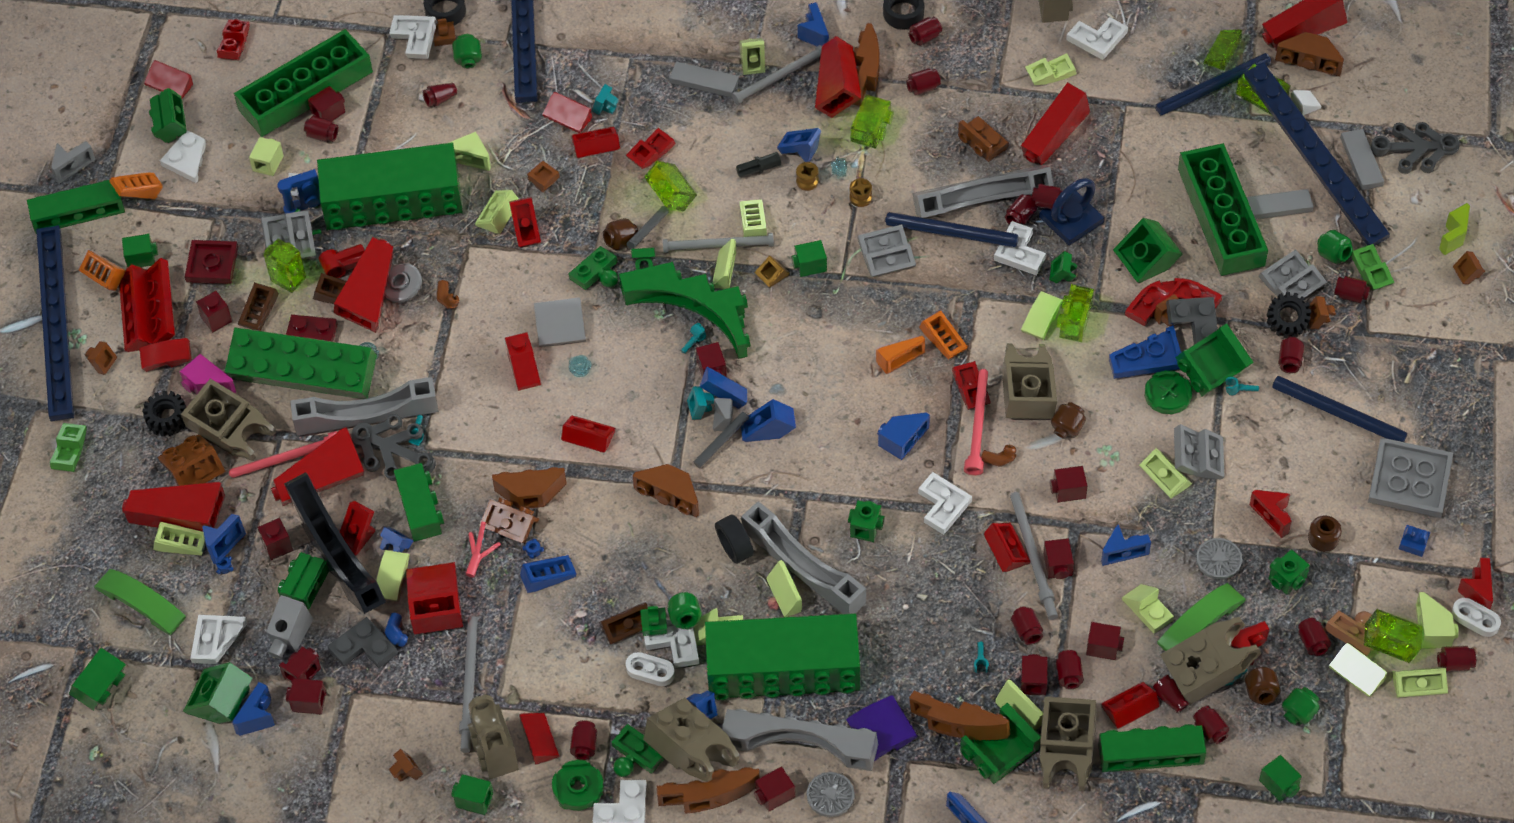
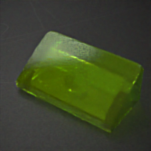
M1221 30L1203 63L1224 71L1241 41L1242 30Z

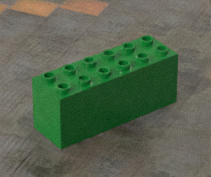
M453 142L317 160L320 203L327 230L463 213Z
M856 613L705 622L708 689L714 693L716 700L723 701L728 698L739 697L751 699L757 696L775 698L779 695L802 696L812 693L826 695L830 692L849 694L854 691H860V657Z

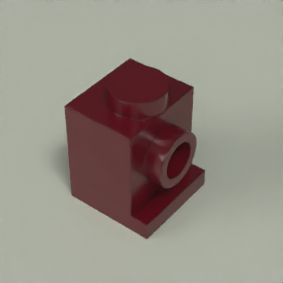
M302 646L298 652H294L289 657L287 664L284 662L280 663L279 667L283 678L291 683L293 678L311 680L321 669L318 659L319 655L312 648L307 647L306 649Z

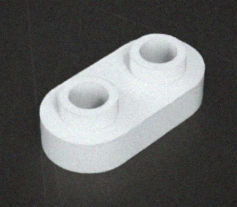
M1460 598L1453 605V618L1463 626L1484 637L1494 636L1499 631L1501 619L1490 609L1469 598ZM1460 612H1466L1468 615H1463ZM1483 624L1489 625L1490 628L1483 626Z
M641 652L631 654L626 660V671L634 679L657 686L669 685L674 680V666L668 660ZM637 666L643 667L641 670L635 669ZM661 673L666 674L664 677H659L658 675Z

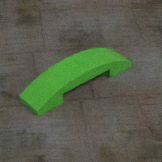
M109 569L94 586L97 591L110 599H118L150 619L152 625L170 636L186 618L178 608L160 594L122 572Z
M1228 583L1216 588L1187 610L1163 634L1157 644L1165 651L1169 650L1212 625L1223 615L1226 614L1228 616L1245 602V598Z

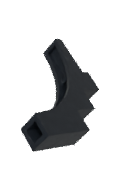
M303 473L284 483L311 544L320 551L323 559L327 562L329 572L338 579L347 599L364 614L386 603L377 581L361 565L335 526L308 474Z

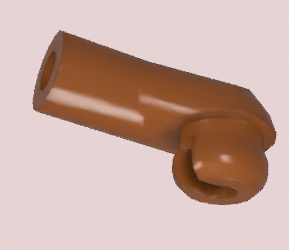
M438 281L437 301L447 309L456 308L459 303V297L457 295L454 297L453 293L449 294L448 281Z
M1005 445L1003 451L998 454L984 450L981 456L982 461L1002 467L1015 460L1016 447Z

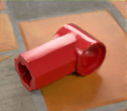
M359 244L339 252L334 249L326 250L320 254L319 262L326 275L339 279L347 270L355 268L365 249L363 245Z

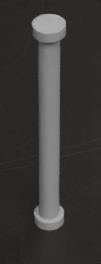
M822 46L815 47V50L740 92H733L731 94L733 101L739 105L743 99L821 58Z
M768 233L766 236L682 241L663 239V252L668 253L669 250L723 247L731 239H735L736 246L769 245V247H774L773 233Z

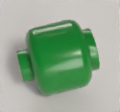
M460 35L453 42V59L456 64L469 69L475 67V64L481 61V43L473 35Z
M1329 230L1322 234L1317 241L1319 255L1334 264L1348 260L1353 251L1351 239L1336 230Z
M681 592L675 594L668 601L667 610L669 618L675 627L689 629L697 625L701 620L700 604L697 597L692 593Z
M1306 687L1302 689L1294 688L1282 703V709L1285 712L1283 717L1293 725L1297 723L1307 725L1320 709L1319 697Z

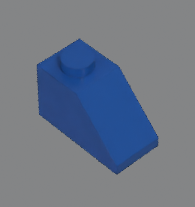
M770 400L748 415L749 419L741 426L742 441L752 442L780 439L796 428L794 408L777 400Z
M925 412L892 417L887 424L883 423L877 432L878 446L902 460L929 429L930 414Z

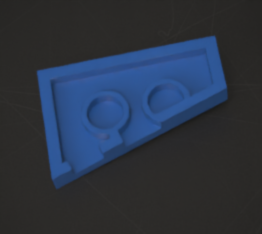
M1174 325L1166 328V331L1158 335L1154 333L1148 336L1145 341L1138 344H1130L1109 354L1113 378L1180 369L1175 357L1181 353Z

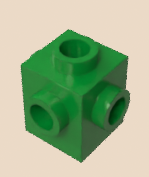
M857 500L855 509L850 510L848 517L850 537L874 542L877 530H882L885 516L881 515V505L871 501L863 502Z
M1291 549L1282 558L1277 557L1271 563L1268 579L1276 589L1283 591L1287 595L1293 589L1298 590L1304 584L1310 565Z

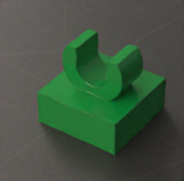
M655 248L631 249L632 259L636 260V270L640 269L642 261L648 262V267L653 266L651 259H656Z
M1064 251L1051 261L1050 281L1058 283L1064 278L1066 281L1071 282L1076 278V275L1071 273L1077 268V265L1071 262L1072 254Z
M650 606L648 609L641 610L643 636L668 634L665 607Z

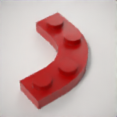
M1174 278V281L1160 282L1159 280L1145 287L1126 309L1125 316L1146 326L1155 314L1156 305L1174 294L1179 299L1214 297L1215 309L1222 301L1223 295L1189 279Z

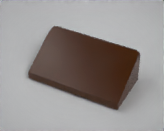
M646 602L599 621V625L610 645L642 631L641 610L648 609Z

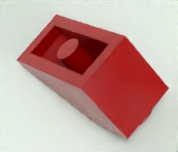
M528 332L505 337L507 355L518 391L540 386L541 382Z

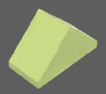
M476 132L449 142L454 144L457 163L490 171L489 153Z

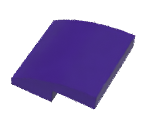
M893 695L870 704L846 719L852 729L867 728L872 732H876L878 748L874 761L893 748L898 751L918 737Z

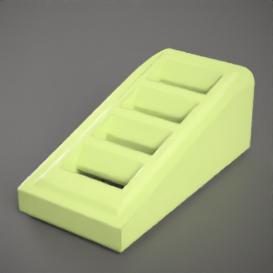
M762 199L740 201L744 237L766 236L767 229ZM756 212H759V214H749V215H746V213H756Z
M160 522L153 550L202 556L205 547L204 533ZM165 536H170L169 540L164 539ZM175 537H179L178 542H174ZM184 538H189L188 544H183ZM194 539H199L197 547L192 546Z

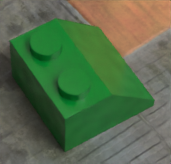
M1142 218L1113 249L1137 283L1167 271L1183 255L1160 223L1147 218Z
M231 662L203 669L183 712L218 724L232 721L240 711L239 706L242 699L250 691L249 685L253 678Z

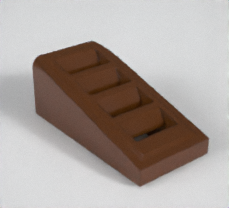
M321 273L313 299L334 304L347 281ZM324 287H329L328 291L323 290ZM333 289H338L337 294L332 293Z
M254 282L238 325L261 331L279 295L277 290ZM259 296H265L267 299H260ZM256 302L263 304V308L255 306ZM255 310L261 312L260 316L251 313V311ZM248 317H249V318L256 319V320H258V321H257V323L255 324V323L248 322V321H246V320H247Z

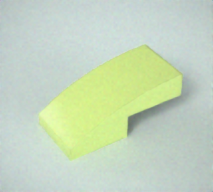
M1067 53L1047 62L1046 58H1043L1025 67L1034 85L1057 82L1077 74Z
M1041 291L1029 311L1021 331L1044 340L1063 300Z
M385 550L376 581L386 600L399 602L403 578H406V569L410 556L408 553Z

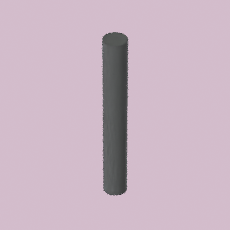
M662 206L627 242L628 248L634 249L669 213V209L666 206Z
M742 411L693 463L698 468H701L749 419V416Z

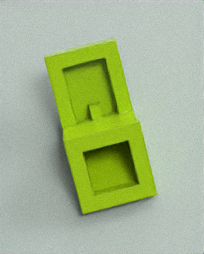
M1468 203L1451 211L1448 215L1445 227L1450 232L1442 236L1439 250L1444 255L1463 246L1470 210Z

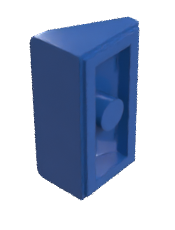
M708 366L706 367L699 386L700 388L718 398L731 399L732 405L737 409L746 405L747 389Z
M955 792L947 793L946 806L961 823H987L961 794Z

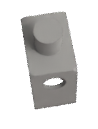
M283 595L280 596L266 633L273 642L268 652L272 657L282 659L286 649L291 651L298 650L313 621V617L303 602Z

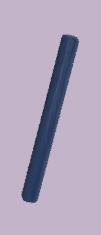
M1263 53L1157 103L1155 109L1161 116L1243 78L1245 72L1263 62L1266 66H1269L1271 64V57L1267 53Z
M888 212L885 218L886 225L888 226L902 224L903 228L1010 247H1016L1019 240L1018 234L893 212Z
M1277 376L1273 382V389L1386 439L1405 442L1407 438V432L1281 376Z

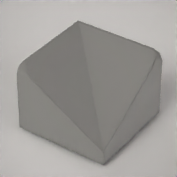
M714 398L713 430L724 431L732 423V400L728 398Z

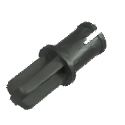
M776 151L760 158L756 156L754 160L736 166L738 176L743 178L758 172L762 174L764 170L781 166L782 162L779 153Z

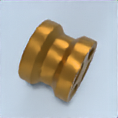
M803 162L796 168V183L802 190L810 191L818 186L819 170L814 163Z
M864 178L853 180L850 184V202L857 207L868 206L872 201V184Z

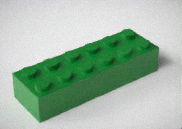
M344 29L236 91L234 97L238 111L258 134L263 137L310 109L308 99L326 87L330 86L335 92H340L373 73L370 55Z
M1224 143L1180 152L1178 171L1220 275L1224 276L1265 267L1268 248Z
M234 327L225 373L233 380L367 399L377 354L371 347Z

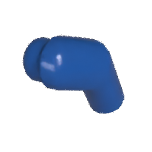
M391 613L385 628V636L393 645L397 644L402 647L408 640V636L403 634L399 628L402 616L398 613Z

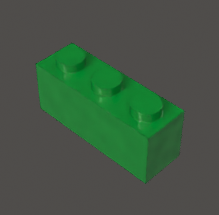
M422 463L394 470L413 542L441 535L440 525L444 524L441 510L436 511L434 506L438 504L435 490L430 491L429 485H433L430 472H424Z

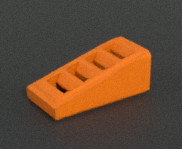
M151 172L111 177L110 183L118 195L124 197L156 199L163 187L157 176Z
M91 250L87 251L79 268L80 272L106 289L113 291L117 290L126 271ZM93 258L94 260L91 264L90 269L88 270L87 268L91 262V259ZM99 262L96 272L93 273L97 263ZM103 266H105V269H104V271H103V273H102V275H101V277H100V276H99V275H100V272H101ZM111 270L107 280H105L108 271Z
M941 310L922 321L919 328L948 360L968 348ZM938 324L940 327L934 330L933 327ZM942 331L945 332V334L942 336L938 335V333ZM948 337L952 339L947 343L943 342V340L947 339ZM956 343L958 347L950 351L948 347Z
M919 336L877 349V364L886 374H889L925 353V338Z

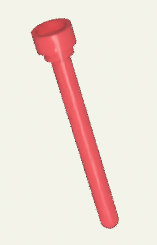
M981 369L978 375L971 453L964 464V472L975 476L981 475L984 468V462L980 457L988 381V371L986 369Z
M337 431L328 433L324 440L229 470V476L235 478L305 456L336 434Z

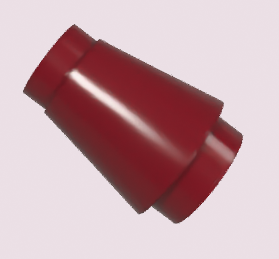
M453 82L427 86V89L423 90V98L428 107H436L457 95V88Z
M1169 675L1162 677L1154 684L1153 689L1156 691L1157 696L1177 713L1189 705L1175 680L1171 679Z

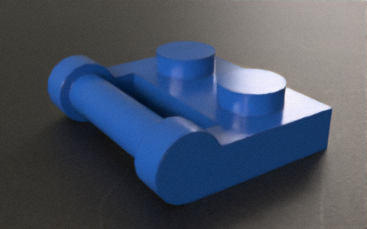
M315 169L282 179L277 184L284 201V214L294 213L296 209L302 211L321 204L319 179ZM296 187L299 200L293 201L291 190Z

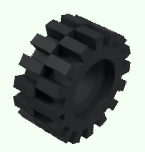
M1286 292L1285 296L1281 293L1277 299L1274 298L1267 312V324H1271L1270 329L1272 332L1276 330V335L1280 336L1282 333L1284 334L1283 338H1288V335L1296 337L1297 333L1301 335L1306 330L1311 318V309H1309V303L1304 302L1305 298L1303 296L1298 298L1297 293L1291 296L1290 292ZM1284 308H1292L1297 312L1298 318L1291 323L1285 322L1280 317V311Z
M162 391L160 396L158 392L154 393L155 398L153 399L150 396L148 398L149 403L145 402L142 409L148 429L153 431L155 435L160 433V436L165 437V433L172 436V431L174 430L176 433H179V427L183 429L185 427L181 413L186 409L184 400L179 394L175 396L173 391H170L169 395L167 391ZM164 409L174 410L170 417H157V414Z

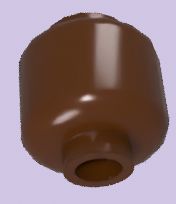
M627 218L609 222L603 231L604 242L615 251L628 248L627 242L638 232V228Z
M1072 402L1061 404L1051 419V425L1055 429L1054 433L1062 439L1077 437L1086 422L1085 411Z
M1327 515L1315 518L1311 522L1308 533L1310 545L1321 552L1334 550L1340 541L1342 533L1341 524L1337 519Z
M1257 667L1246 675V689L1249 698L1253 702L1268 705L1274 702L1280 695L1279 681L1273 669Z

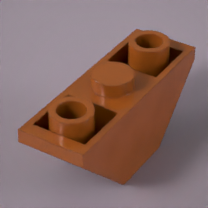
M1305 32L1280 42L1277 47L1275 61L1340 76L1344 58L1328 37Z
M665 464L633 474L634 489L641 495H649L663 505L675 507L682 514L698 517V500L689 473L670 464Z
M557 467L544 470L529 469L513 473L501 472L492 475L494 491L507 501L512 502L519 509L521 506L528 509L545 507L567 484L565 468Z

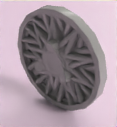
M400 263L392 266L388 277L385 298L393 303H402L413 298L420 290L422 284L421 273L418 269L409 263Z
M1212 538L1199 546L1196 553V563L1200 571L1206 576L1225 580L1239 572L1242 565V553L1239 547L1232 541L1224 538Z
M826 772L814 777L809 783L806 792L807 801L811 809L825 817H837L846 813L852 806L855 798L854 787L850 780L842 774L835 772Z

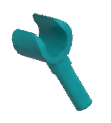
M696 323L691 327L690 332L693 336L681 349L682 353L685 354L694 343L703 341L706 338L705 329L700 323Z
M1235 377L1226 378V392L1231 396L1243 390L1259 391V386L1239 384L1238 379Z
M417 416L415 423H417L419 426L421 425L423 416ZM414 428L411 434H416L418 432V428ZM424 434L419 439H410L408 442L419 446Z
M980 641L977 643L978 656L974 661L973 669L977 673V665L983 664L986 667L985 673H987L989 662L984 656V643Z

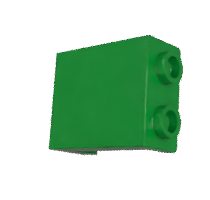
M1227 323L1175 357L1180 370L1187 374L1193 389L1202 397L1226 382V378L1235 376L1254 363Z
M1008 702L1000 707L999 714L1009 720L1010 736L1008 738L971 740L966 735L961 738L960 751L963 757L968 761H972L977 766L980 775L985 779L988 778L993 784L1040 750L1041 746L1039 734Z

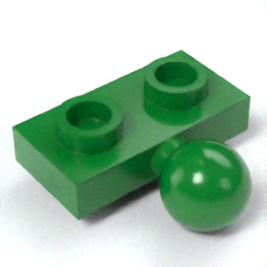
M600 246L568 273L569 279L585 290L599 278L604 287L612 288L618 283V274L611 270L618 263L617 256Z
M629 724L611 742L613 748L626 756L618 758L613 764V770L619 777H628L633 772L634 762L652 774L665 759L644 741L642 733Z

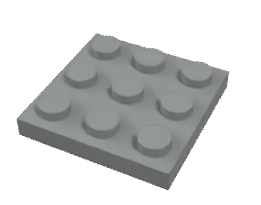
M1381 438L1368 503L1441 518L1453 453Z

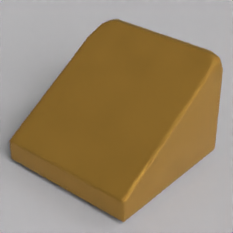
M770 255L754 272L770 288L790 274L777 259Z

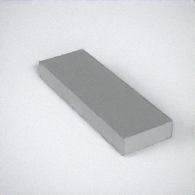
M676 62L669 77V83L732 97L731 94L735 92L739 83V76Z
M1359 129L1341 133L1340 139L1361 190L1382 187L1384 179L1364 130Z
M1308 189L1246 197L1255 219L1313 212V204Z

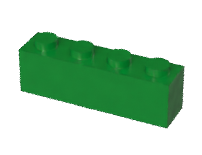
M110 180L27 200L30 220L35 234H37L36 229L58 225L60 228L125 213L122 196L118 195Z
M1186 724L1175 728L1160 726L1149 730L1134 728L1130 731L1122 732L1109 730L1099 735L1098 749L1102 772L1204 765L1206 758L1202 725Z

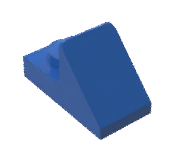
M817 2L808 4V13L805 14L806 22L797 25L798 38L814 46H822L829 41V34Z
M813 128L786 132L777 149L781 154L798 152L804 162H810L818 149L821 130Z
M231 514L218 529L202 526L208 552L213 564L216 565L246 535L240 516Z
M1118 524L1102 550V566L1149 555L1151 547L1149 535H1134L1124 540Z
M258 682L232 721L237 735L242 736L275 725L272 715L265 711L271 702V695L267 685Z

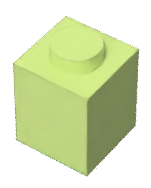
M259 137L249 156L252 171L274 176L284 156L281 143L274 139Z

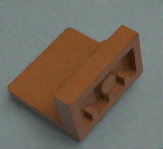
M199 434L187 437L182 444L170 447L162 455L158 456L159 462L171 472L177 486L206 483L226 472L214 447Z

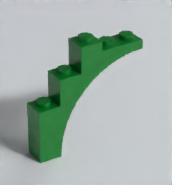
M673 262L619 274L620 288L625 305L663 303L696 312L715 324L725 334L735 349L738 359L748 357L747 348L751 347L748 333L744 334L742 330L745 328L743 320L745 318L744 308H748L746 295H741L739 286L715 291L713 283H708L706 274L682 279L680 270H675Z

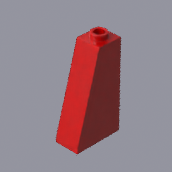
M1302 0L1262 24L1264 30L1262 37L1267 45L1271 44L1277 51L1280 42L1302 33L1308 32L1318 35L1348 23L1343 0Z
M837 36L822 45L815 108L831 118L861 99L853 46Z
M1068 82L1022 143L1021 148L1026 160L1043 165L1089 115L1090 108L1086 92Z
M372 237L334 302V314L375 333L378 330L393 258V246L389 242Z
M347 427L342 428L273 480L275 487H272L271 491L275 501L280 500L282 506L292 503L284 483L303 473L308 474L317 493L364 476V469Z
M220 482L131 490L128 499H125L123 502L122 512L125 513L126 519L130 524L159 528L160 522L203 532L202 526L215 528L225 493Z

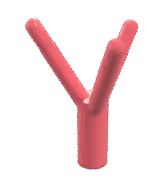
M484 521L481 522L476 545L473 533L469 532L468 534L472 557L465 574L472 578L476 575L481 559L501 546V543L497 542L480 554L486 525Z

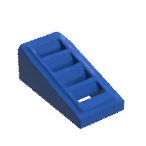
M569 555L522 564L520 573L527 593L542 590L572 579L577 575ZM560 565H563L565 572H561ZM553 568L555 574H552L550 569Z

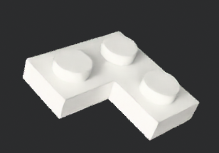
M394 15L389 34L391 38L408 39L405 52L407 58L428 59L437 20L435 17Z
M1111 17L1107 19L1098 31L1078 21L1068 32L1066 40L1104 60L1127 34L1128 27Z
M1012 221L1006 232L1018 234V244L1016 247L999 245L994 254V261L1037 276L1045 260L1046 253L1027 247L1033 234V228Z
M934 472L918 488V494L935 504L924 517V523L943 535L972 502L971 495Z
M667 620L668 634L644 636L646 650L671 646L674 668L699 664L693 627L680 629L675 627L670 620Z
M620 780L619 803H594L593 823H645L646 780Z

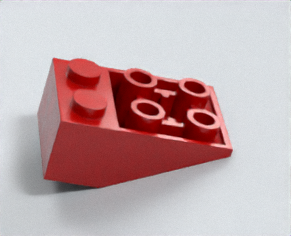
M455 562L406 569L409 613L414 635L463 627Z

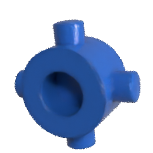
M532 539L527 542L526 546H523V551H526L530 559H534L541 552H544V547H540L537 539Z
M224 557L216 565L218 569L216 571L217 574H227L234 570L231 564L232 557Z

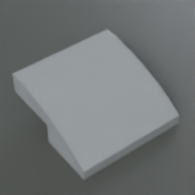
M308 210L260 218L268 264L316 256Z
M902 224L858 235L857 239L871 277L916 266L910 243L908 244Z
M1296 249L1259 274V278L1277 297L1281 293L1285 296L1286 292H1290L1291 296L1297 293L1298 298H1301V296L1306 298L1327 283L1313 264L1308 266Z
M580 298L534 303L539 347L586 341Z
M1181 424L1174 428L1175 469L1198 477L1223 479V437L1207 429L1196 432Z

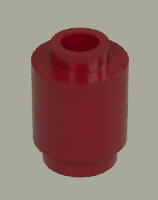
M927 17L910 26L909 38L912 43L921 46L938 37L939 33L942 32V25L936 17Z
M927 68L909 74L906 85L910 93L913 92L914 95H919L935 90L937 86L941 85V79L936 69Z
M313 115L305 121L304 131L307 137L328 143L329 141L334 142L336 140L339 126L334 124V121Z
M1039 184L1038 188H1033L1031 201L1035 202L1036 207L1052 209L1055 200L1063 190H1060V187Z
M1019 195L1007 209L1005 220L1009 225L1012 221L1025 225L1037 211L1035 202L1031 201L1032 196Z
M1348 276L1344 278L1338 277L1334 295L1339 296V299L1361 304L1362 299L1367 300L1370 287L1366 286L1367 281Z
M1288 337L1280 343L1278 364L1285 373H1296L1302 366L1304 343L1298 338Z
M1025 606L1017 608L1011 616V622L1020 640L1024 641L1026 645L1039 642L1043 638V628L1034 610Z
M1307 618L1300 622L1298 634L1308 654L1322 656L1327 653L1331 642L1321 622L1317 621L1316 618Z
M1468 646L1442 647L1441 652L1437 653L1438 667L1446 668V672L1469 671L1470 668L1476 667L1475 649L1468 648Z
M1074 650L1062 651L1057 655L1058 658L1056 660L1059 685L1069 690L1076 689L1084 682L1081 658Z
M1204 706L1193 715L1195 726L1202 725L1204 738L1209 744H1220L1227 739V733L1230 728L1215 709H1211L1210 706Z
M586 720L578 721L575 723V727L572 728L570 753L578 760H588L595 755L597 730L593 722Z

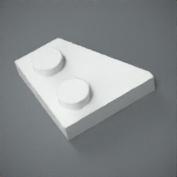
M187 130V133L183 134L160 160L161 166L197 183L199 167H201L203 161L202 155L206 148L205 139Z
M198 615L190 658L192 663L217 664L247 625L246 617Z

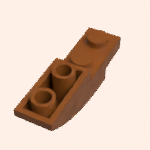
M867 23L865 31L860 32L859 48L855 47L854 49L861 99L852 105L860 107L866 91H876L879 79V43L872 23Z
M913 691L909 697L911 712L926 718L929 730L957 738H962L966 735L971 740H997L1010 736L1009 720L1001 714L986 711L979 705L963 701L958 709L951 703H943L934 699L929 694H922L917 691Z
M750 767L734 771L718 769L712 773V780L708 782L695 780L686 784L665 783L657 786L658 806L684 805V811L687 814L726 805L756 788L755 780L760 778L759 769Z

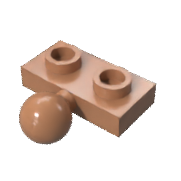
M1338 611L1324 628L1334 637L1349 643L1365 656L1371 653L1381 639L1379 635L1370 630L1374 625V617L1367 611L1359 612L1354 620Z

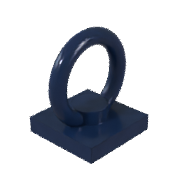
M1089 178L1074 181L1059 194L1052 209L1044 208L1039 212V217L1068 246L1104 223V217L1090 204L1095 194V183ZM1086 187V192L1082 197L1077 190Z

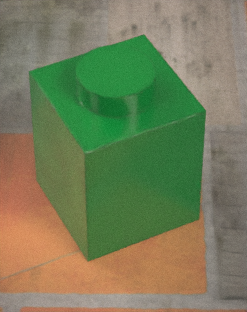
M150 234L122 238L123 256L127 268L131 264L138 267H147L155 263L158 248L157 243L152 242Z
M822 240L794 245L795 255L791 256L793 268H798L800 277L827 272V257Z
M1280 754L1261 769L1259 781L1281 802L1286 797L1292 798L1298 793L1302 776Z
M462 774L459 783L455 782L451 796L454 797L456 808L485 815L493 796L491 781Z

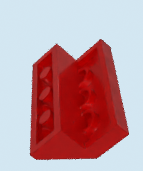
M159 258L147 270L131 264L126 269L119 284L124 349L127 352L139 351L141 347L170 340L175 335L168 260Z

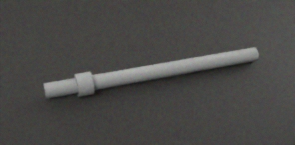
M1014 492L1010 494V498L1040 590L1038 596L1041 604L1045 606L1048 619L1054 620L1058 618L1054 605L1055 597L1053 590L1048 586L1019 492Z
M476 616L468 617L463 712L462 721L459 722V734L461 735L460 751L463 753H468L471 750V735L467 724L471 723L468 707L474 697L478 618Z

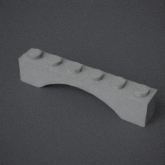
M1040 165L912 193L916 215L923 218L986 201L1014 197L1021 194L1029 195L1033 193L1034 187L1038 188L1039 184L1053 186L1050 167Z
M432 377L410 380L388 393L362 400L334 401L310 397L290 401L292 419L297 436L353 427L360 423L386 421L391 414L405 418L438 412Z
M759 501L741 516L742 525L750 539L777 561H784L788 570L842 614H855L866 604V588L849 574L833 569L813 556L789 533L777 516Z
M727 709L722 730L728 734L732 744L740 751L748 752L756 747L772 742L800 741L829 751L848 768L872 771L878 748L876 732H872L867 728L852 729L841 724L833 726L822 724L815 720L807 722L790 716L782 718L775 717L769 713H749L744 709Z

